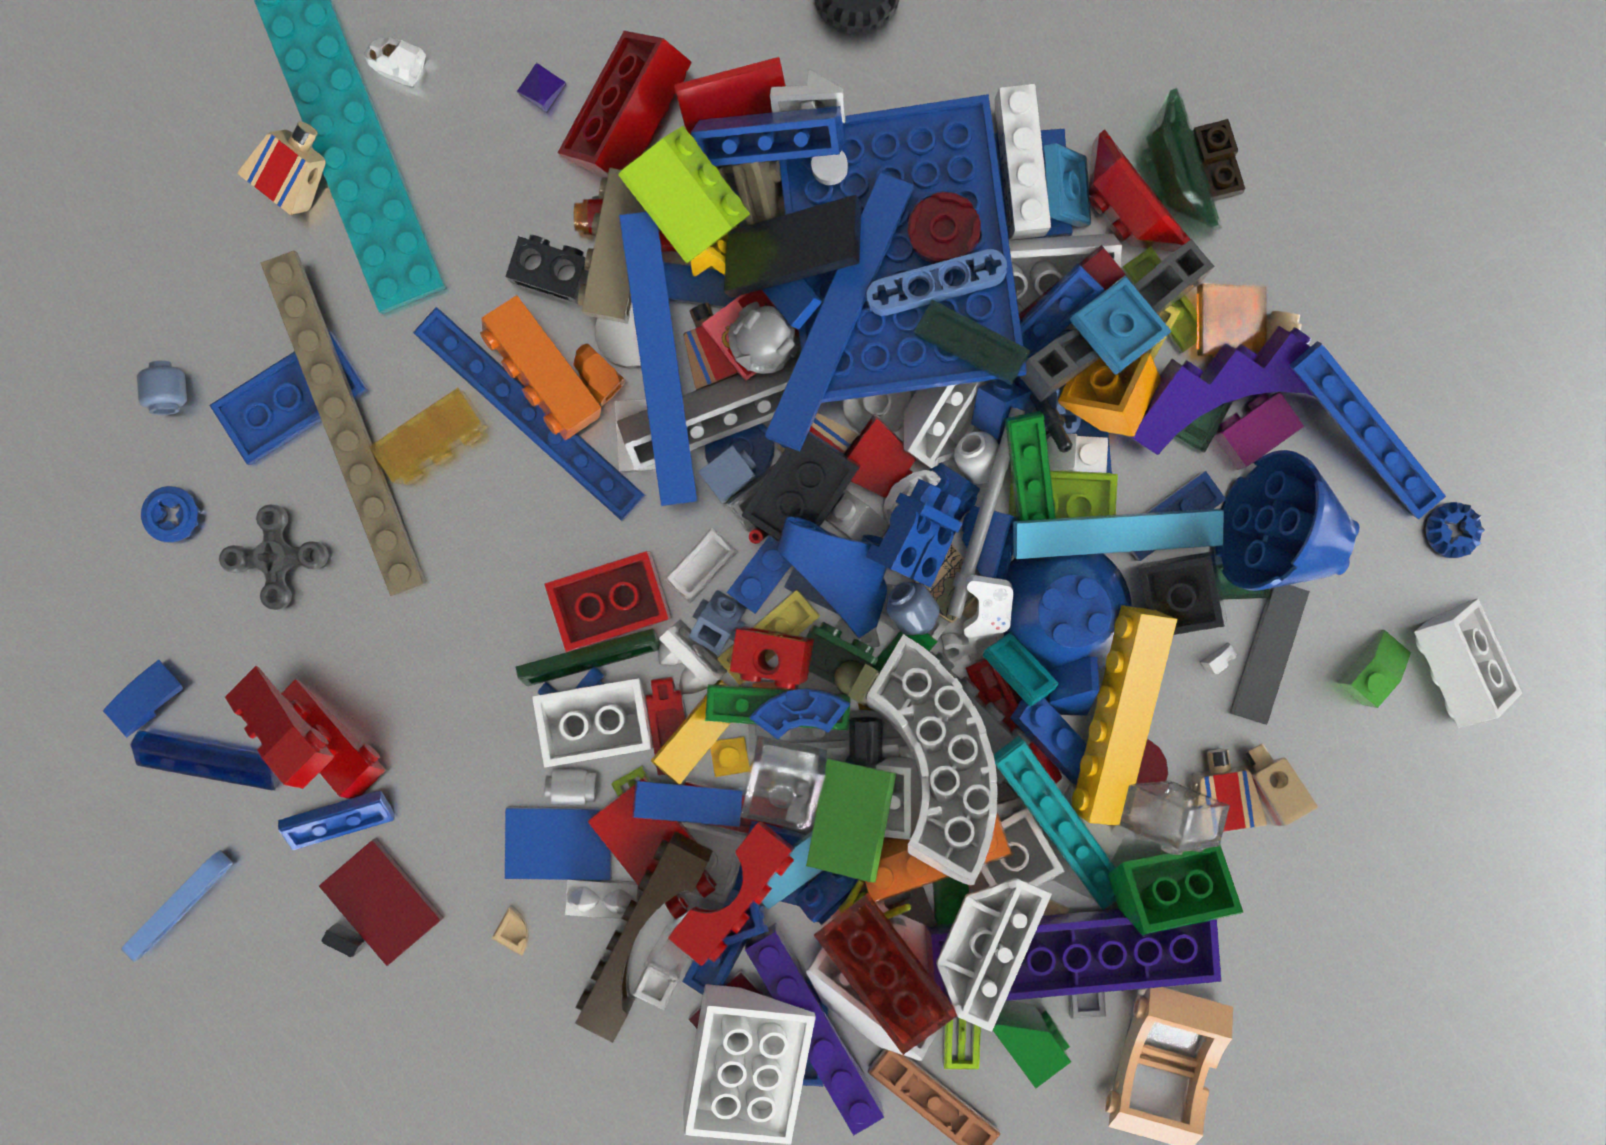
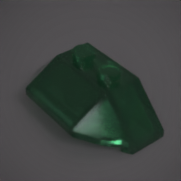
M1175 88L1170 90L1146 137L1149 148L1143 150L1149 169L1155 168L1159 181L1154 183V188L1158 199L1162 203L1166 202V205L1171 210L1216 231L1222 229L1220 218L1182 95Z

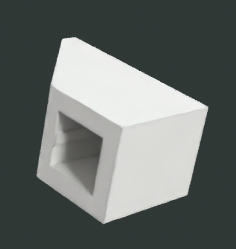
M844 490L825 519L848 539L861 541L865 534L882 537L889 528L887 522L869 505L847 490Z

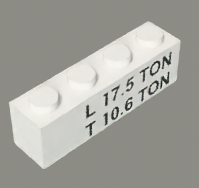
M1035 84L1001 87L997 92L994 103L1009 239L1044 237L1051 228L1036 86Z

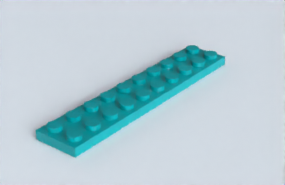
M254 0L302 122L309 124L318 132L312 147L325 158L324 177L378 312L384 314L447 289L332 0Z

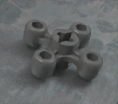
M268 504L260 508L256 516L257 524L262 529L264 535L262 543L252 550L238 545L227 546L221 551L219 562L221 567L230 573L244 572L250 567H257L265 575L266 582L260 592V600L266 608L280 610L287 607L292 599L291 590L285 583L286 572L294 565H302L307 569L321 568L328 561L329 554L327 548L320 542L309 541L296 548L288 545L282 535L283 529L288 523L287 512L279 505ZM272 513L275 514V521L273 524H271L269 521V517ZM313 549L316 552L314 561L310 559V552ZM279 553V560H269L270 554ZM234 554L238 556L237 564H234L232 560ZM274 591L279 593L278 601L273 599Z

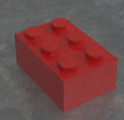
M650 551L635 554L544 584L566 652L672 619Z

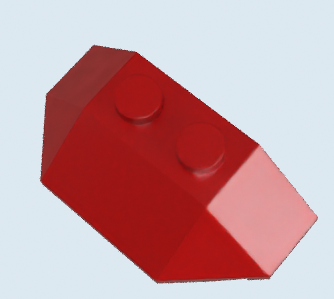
M1105 129L1100 132L1094 140L1088 179L1090 204L1099 214L1104 213L1112 223L1110 225L1112 232L1121 242L1126 241L1131 247L1147 249L1152 247L1155 250L1175 252L1190 241V237L1183 231L1112 140Z

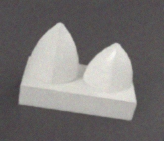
M679 620L659 638L661 643L658 659L660 665L670 666L683 663L686 667L680 677L679 690L682 691V694H693L706 689L708 684L714 685L727 670L717 660V656L711 650L689 638L691 630Z
M567 880L565 915L621 919L631 899L638 902V885L636 882Z

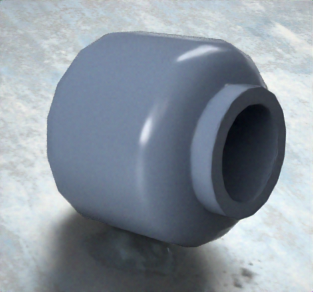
M162 360L152 361L149 363L148 368L141 370L137 374L138 400L141 406L149 409V413L155 415L175 414L179 412V407H182L187 402L185 374L182 370L172 367L171 362Z
M904 582L897 585L888 596L887 614L905 635H924L934 628L940 609L938 603L921 583Z

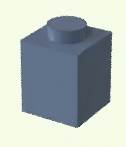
M733 446L698 471L722 504L756 479L752 472V469L756 467L753 460L744 449L738 453Z

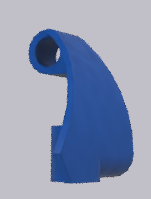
M786 517L777 547L779 553L827 601L856 637L860 639L877 627L887 595V584L884 579L887 567L867 558L866 555L871 545L874 544L879 547L883 538L865 534L861 541L831 535L806 519Z

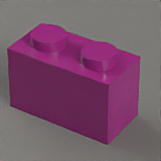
M1281 392L1270 396L1267 393L1259 395L1248 403V406L1251 408L1242 416H1239L1236 412L1219 424L1222 430L1213 436L1237 470L1248 467L1305 427Z

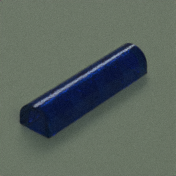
M142 730L136 733L130 744L137 766L275 791L279 782V778L261 758L260 754L255 751Z

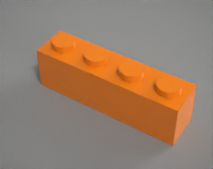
M517 295L482 317L483 331L480 332L483 341L490 350L495 348L504 358L501 360L504 369L511 378H519L525 386L522 389L525 397L532 406H540L546 414L543 419L553 434L560 433L566 441L600 418L602 407Z

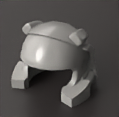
M757 301L747 305L739 312V317L729 327V345L735 361L748 371L762 374L775 373L784 369V365L790 358L795 356L800 346V337L795 336V328L788 323L776 307H760Z

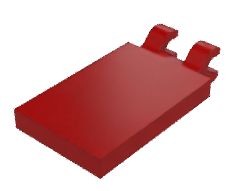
M645 776L639 780L642 782H649ZM634 784L593 815L587 822L639 886L647 869L652 872L655 871L659 861L653 859L663 839L670 842L676 831L695 842L697 841L682 822L632 817L635 793ZM704 870L696 885V889L703 898H706L716 890L715 886H717V883ZM680 893L665 902L667 909L676 920L688 911L689 904Z

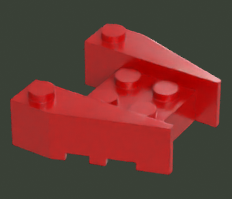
M255 666L225 696L233 712L241 716L246 722L247 726L244 730L247 735L252 739L258 737L262 745L257 749L258 753L283 785L304 789L320 773L339 797L352 799L361 796L386 771L378 761L380 759L378 752L369 744H363L297 679L280 693L262 670Z

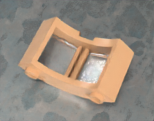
M1164 987L1148 988L1143 996L1138 995L1133 1008L1134 1017L1123 1046L1114 1089L1109 1091L1106 1098L1105 1111L1110 1113L1108 1127L1173 1145H1195L1203 1136L1206 1106L1210 1092L1208 1088L1203 1086L1209 1067L1217 1069L1223 1052L1232 1040L1233 1007Z

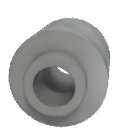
M553 769L552 776H546L545 797H551L552 804L586 805L587 802H595L597 774L588 773L586 769Z

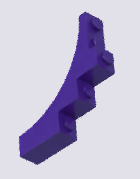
M1278 326L1258 354H1255L1241 343L1235 349L1225 342L1204 371L1188 360L1181 365L1174 359H1171L1160 374L1161 380L1135 436L1131 438L1156 455H1159L1180 431L1201 415L1224 403L1254 394L1272 392L1302 393L1313 396L1289 367L1293 361L1310 348L1308 344L1312 339L1295 327L1289 332Z

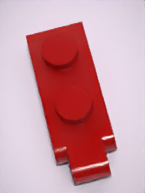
M672 677L651 680L652 694L646 695L655 755L686 719L682 691L674 690ZM657 767V774H658V776H659V775H665V774Z

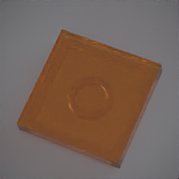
M1206 283L1198 285L1197 356H1215L1225 342L1235 349L1241 343L1255 354H1258L1267 342V286Z

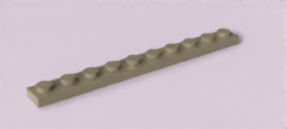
M293 250L261 262L265 277L390 596L425 584L424 576L298 252Z

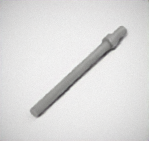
M1011 407L1008 417L1022 415L1025 411ZM1006 425L961 570L956 572L952 584L955 586L947 614L961 618L969 593L966 579L970 575L975 574L1010 461Z

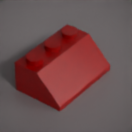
M779 57L674 85L684 126L690 135L699 120L772 113L771 87L786 86Z

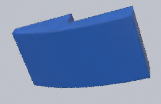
M157 660L130 682L106 706L103 712L127 738L156 716L154 711L183 690V687L162 662Z

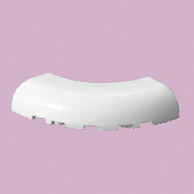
M903 634L869 690L867 705L884 717L899 732L908 745L918 768L922 790V805L915 831L908 843V853L957 881L974 885L984 865L992 841L997 815V774L994 755L983 720L975 705L973 706L971 700L964 692L963 686L958 679L954 678L943 667L940 660L928 650Z

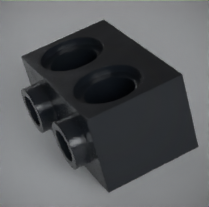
M530 235L529 239L518 236L505 277L512 284L578 304L579 289L581 284L585 283L589 271L585 270L586 257H583L584 252L564 245L562 250L549 246V240L536 235ZM532 254L540 255L541 263L537 268L533 270L525 268L524 263L528 256ZM564 265L575 267V273L569 280L558 279V271Z

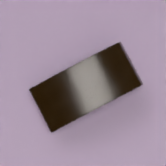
M1229 119L1194 127L1196 153L1208 202L1243 194L1246 188L1235 157L1238 153V147Z

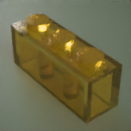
M456 388L369 446V448L393 483L410 485L419 480L424 475L422 470L432 463L438 466L449 460L454 455L452 450L462 443L464 446H469L483 436L481 431L488 426L463 390Z

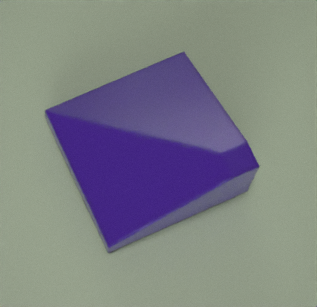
M536 62L517 90V93L547 112L566 82Z

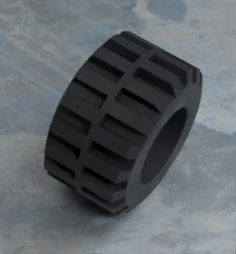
M815 0L816 8L818 11L822 10V18L826 23L832 20L834 29L840 31L841 27L844 26L847 27V34L853 35L855 29H861V33L866 34L869 33L870 26L872 25L876 30L882 27L884 19L890 20L893 16L894 8H897L899 0Z

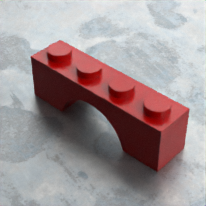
M762 821L757 823L735 851L743 871L742 886L735 900L730 905L720 909L693 907L684 916L668 939L700 966L704 965L709 959L715 963L728 946L723 940L731 930L737 934L750 918L745 912L751 904L755 902L760 905L772 890V887L768 885L772 877L776 873L782 877L795 859L790 854L795 848Z

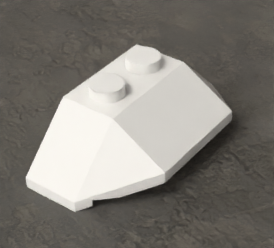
M993 380L917 390L904 411V450L930 468L954 458V450L959 441L965 435L979 431V428L971 424L978 387Z
M1015 878L965 895L936 961L957 1017L992 1032L1052 895L1050 892Z
M869 941L826 942L806 971L821 1002L875 1045L919 1061L924 1058L938 1034L939 1028L937 1022L934 1021L932 1009L923 984L893 960L885 958L883 952Z

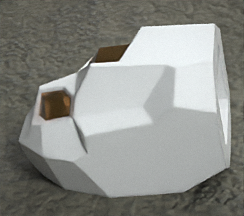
M387 37L372 41L367 46L364 57L368 65L382 76L400 84L413 87L418 81L424 66L426 54L417 46L403 40L399 41Z

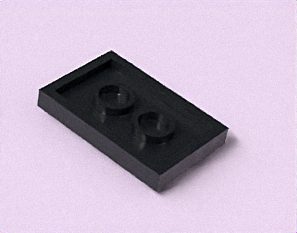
M809 431L800 452L789 447L785 448L741 516L778 541L780 540L786 517L806 519L820 527L861 465Z

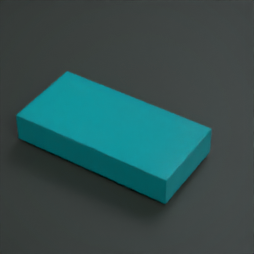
M1011 632L984 650L982 656L1029 707L1054 691L1059 684Z

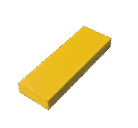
M718 680L715 685L726 684L722 680ZM707 694L651 759V762L675 784H681L731 724L728 722L705 721Z

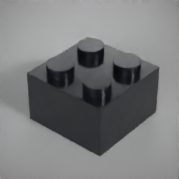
M1214 551L1143 563L1140 566L1139 574L1146 609L1157 610L1176 618L1177 623L1173 635L1225 627L1227 616Z

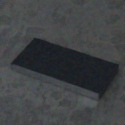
M852 195L731 230L727 236L724 292L732 298L860 264V199L856 195Z

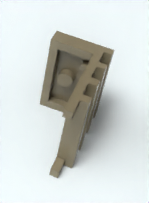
M779 160L716 167L728 185L727 174L734 173L740 199L750 213L746 218L747 226L785 215ZM738 224V225H737L735 228H733L732 230L737 229V228H741V227H740V224Z

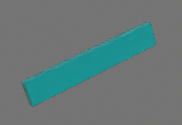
M1018 735L994 754L995 764L1088 892L1104 910L1116 901L1108 876L1116 867L1028 745Z

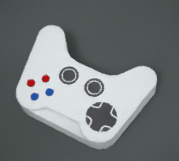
M977 575L967 577V590L978 598L975 615L966 620L962 625L964 635L972 638L1007 631L1011 625L1013 601L1011 583L1007 580Z

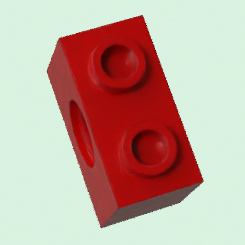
M750 626L737 628L730 671L741 673L740 679L761 682L762 678L775 680L774 685L777 687L795 689L796 684L799 685L808 681L814 639ZM768 649L773 650L778 656V664L775 668L769 666L765 660V653Z

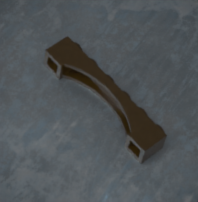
M676 831L670 842L662 840L653 859L659 861L655 871L646 870L637 888L643 891V894L638 902L631 899L621 918L627 921L623 932L616 929L606 947L607 950L612 952L608 961L600 959L591 976V979L596 981L592 991L585 988L575 1007L581 1011L575 1024L612 1043L614 1042L635 1000L628 993V966L637 935L648 919L665 902L684 890L693 892L713 852L711 849Z

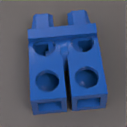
M918 479L911 496L899 493L896 503L899 505L891 513L890 526L880 546L872 544L866 557L931 588L952 543L953 531L958 533L963 524L953 518L962 500L941 491L940 488Z

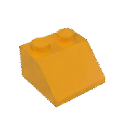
M1144 353L1117 375L1099 358L1066 383L1058 403L1101 431L1134 437L1161 378L1150 353Z

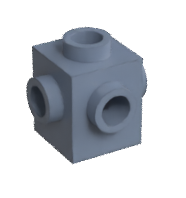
M716 590L710 601L702 599L692 617L697 619V622L689 638L719 655L729 639L735 640L736 629L746 625L740 620L747 608Z

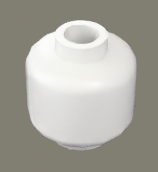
M981 431L969 433L959 441L954 450V459L967 480L975 484L988 483L999 444L992 435Z

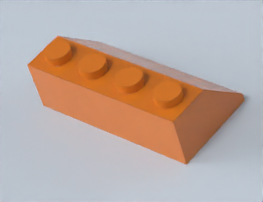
M998 812L992 841L984 865L1013 855ZM884 837L876 882L865 881L871 901L879 902L940 881L949 876L909 854V839Z

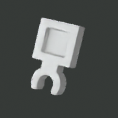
M956 633L945 634L942 636L943 652L951 662L960 660L964 655H969L971 661L984 659L982 656L984 650L1004 637V634L997 633L972 638Z

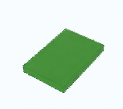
M827 759L806 866L867 882H876L897 773Z

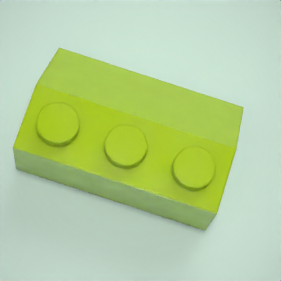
M684 126L662 138L618 173L622 181L686 263H689L750 215L741 199L733 192L720 175L719 170L710 162L694 137L688 133Z

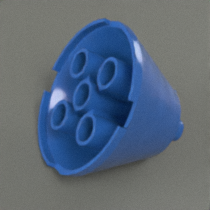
M1290 450L1274 451L1254 462L1256 467L1245 478L1239 476L1226 496L1227 500L1224 501L1221 508L1224 511L1223 546H1215L1216 556L1222 559L1224 569L1221 572L1226 579L1240 588L1258 591L1345 573L1349 567V558L1359 533V523L1351 518L1314 463L1304 455Z
M1103 553L1025 559L1014 558L1010 562L1006 580L1012 585L1013 601L1011 625L1007 631L1003 632L1004 636L1011 632L1047 671L1049 668L1069 664L1090 656L1098 657V670L1106 665V657L1110 652L1115 632L1114 625L1119 616L1121 605L1132 607L1128 585L1118 567Z

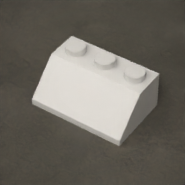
M1478 598L1426 621L1414 631L1416 645L1419 651L1425 655L1431 668L1432 680L1440 687L1445 698L1446 710L1454 718L1458 728L1499 718L1522 694Z
M639 678L532 696L544 768L650 750L653 747L648 708Z

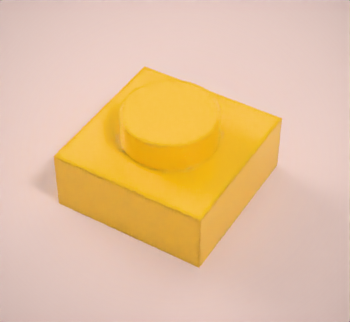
M745 736L716 740L711 746L715 777L750 772Z

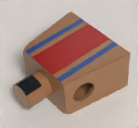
M709 303L700 304L690 309L689 312L696 328L685 332L683 336L696 390L738 375V371L702 326L703 322L713 316Z

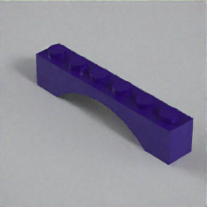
M775 923L768 927L769 932L748 939L745 944V951L773 999L815 1013L816 1017L808 1059L854 1136L884 1118L882 1103L828 1019L792 949Z

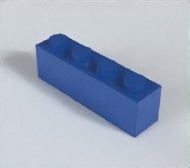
M841 106L699 120L691 131V136L694 137L698 146L714 166L839 155L845 143Z

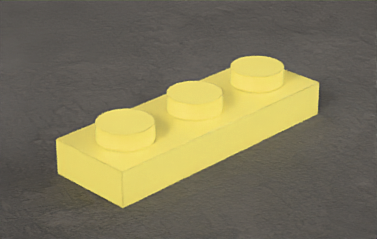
M796 589L753 627L798 636L817 620L820 614L801 592ZM733 643L717 657V660L736 682L741 685L746 681L740 679L741 673L730 671ZM768 649L766 651V662L776 655L773 650Z

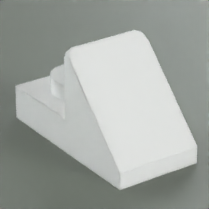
M808 70L807 86L771 87L772 113L841 106L842 122L845 123L843 88L813 70Z
M1067 434L1073 446L1071 450L1065 453L1059 451L1052 436L1047 439L1050 471L1106 473L1108 438Z

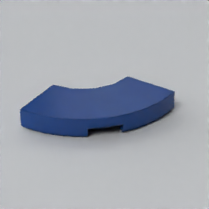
M810 688L794 689L771 697L755 709L749 718L777 740L788 730L800 726L817 727L829 733L850 703L842 697L824 690Z

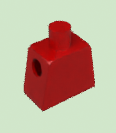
M873 414L844 453L861 465L851 482L884 498H887L893 485L914 473L910 468L916 461V458L904 450V442L876 414Z

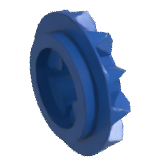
M173 486L161 487L151 492L145 499L141 509V520L147 533L162 542H177L190 537L194 527L199 525L197 516L200 509L196 506L193 500L194 497L182 488ZM164 505L173 509L180 507L176 513L179 524H176L174 521L163 522L167 516Z
M1458 502L1445 503L1437 507L1429 516L1426 524V536L1429 544L1437 553L1448 558H1460L1470 555L1477 546L1481 545V535L1485 531L1481 525V515L1477 514L1471 508V505ZM1461 520L1460 529L1466 536H1455L1452 539L1453 531L1446 524H1457Z

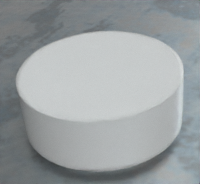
M842 150L839 155L812 157L811 167L813 175L820 183L835 185L846 177L848 163L846 155Z

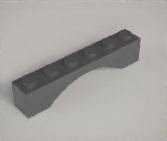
M1191 239L1159 263L1138 281L1134 287L1159 315L1198 286L1215 266ZM1075 328L1055 339L1026 361L1027 373L1024 376H1020V378L1038 400L1042 402L1101 357Z

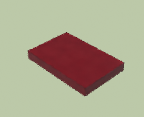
M376 839L370 841L319 885L320 889L386 966L392 963L443 919Z

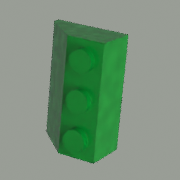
M1220 843L1122 862L1108 874L1118 908L1142 935L1243 913Z
M1005 1001L993 1032L1036 1089L1071 1063L1066 1053L1070 1046L1047 1010L1040 1014L1034 1004Z

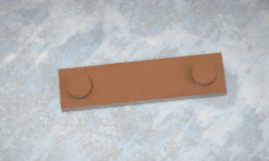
M884 1049L868 1069V1073L957 1145H992L1001 1134L999 1129L907 1056Z

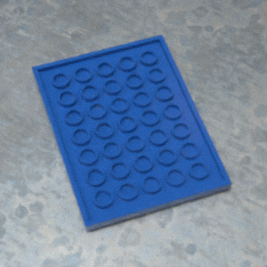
M989 94L845 116V123H843L845 143L842 151L847 158L848 172L846 177L835 185H824L816 180L811 167L812 157L779 160L785 215L852 195H856L860 199L862 214L880 172L914 185L912 195L874 281L932 265L921 259L912 249L908 237V222L915 205L938 192H951L963 196L972 203L973 208L977 211L981 221L980 240L973 253L994 249L1001 252L1007 260L1005 279L996 286L887 316L877 315L871 311L866 298L821 403L1026 375L1027 370ZM986 261L985 268L975 272L974 265H968L971 270V281H976V272L987 270L989 275L996 274V268L1000 265L993 266L991 261ZM952 269L945 274L944 280L950 286H959L964 282L965 275L958 269ZM837 270L803 278L822 302L799 329L801 351ZM916 279L910 283L908 290L914 296H922L928 292L930 286L925 280ZM902 284L897 285L898 293L887 295L885 290L878 291V298L873 300H880L882 305H886L889 303L888 297L899 294L900 301L906 300L903 295Z

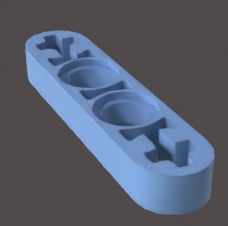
M986 249L884 277L872 282L866 292L867 302L871 311L875 314L887 316L990 288L1000 284L1005 279L1007 260L1001 252L994 249ZM986 261H991L993 266L1000 265L996 268V274L989 275L987 270L976 272V281H971V270L968 265H974V272L984 269ZM952 269L962 271L965 275L964 282L959 286L948 285L944 280V276L948 271ZM916 279H923L928 282L930 287L925 295L914 296L908 290L910 283ZM902 284L903 295L906 300L900 301L899 294L888 297L889 303L886 305H882L880 300H873L878 298V291L885 290L887 295L898 293L897 285Z
M221 850L213 854L125 943L121 950L133 962L139 960L231 867L233 862Z

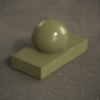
M849 660L840 664L836 669L834 682L840 692L868 708L867 694L880 672L867 664L863 665L861 662Z

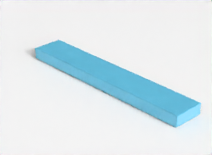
M1218 508L1013 521L1014 557L1016 559L1223 546L1224 511Z

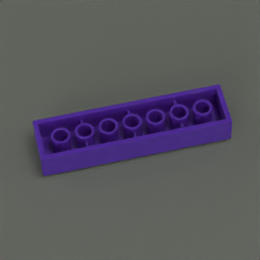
M1120 909L1042 916L1006 1001L1222 982L1217 919L1142 935ZM953 923L941 924L932 928L925 926L930 996L936 1007L953 1006L936 964Z

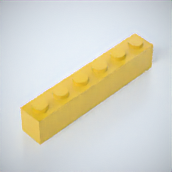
M1121 605L1119 616L1115 621V632L1110 652L1106 657L1104 677L1097 694V705L1093 721L1089 726V737L1085 753L1080 762L1077 786L1072 795V808L1078 816L1088 823L1125 826L1177 623L1176 618L1157 610Z

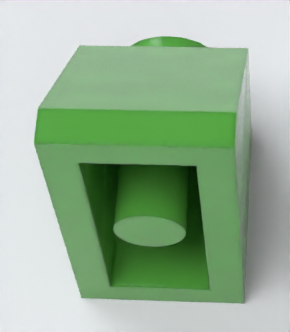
M1381 630L1337 683L1361 704L1378 708L1401 682L1411 652L1386 630Z

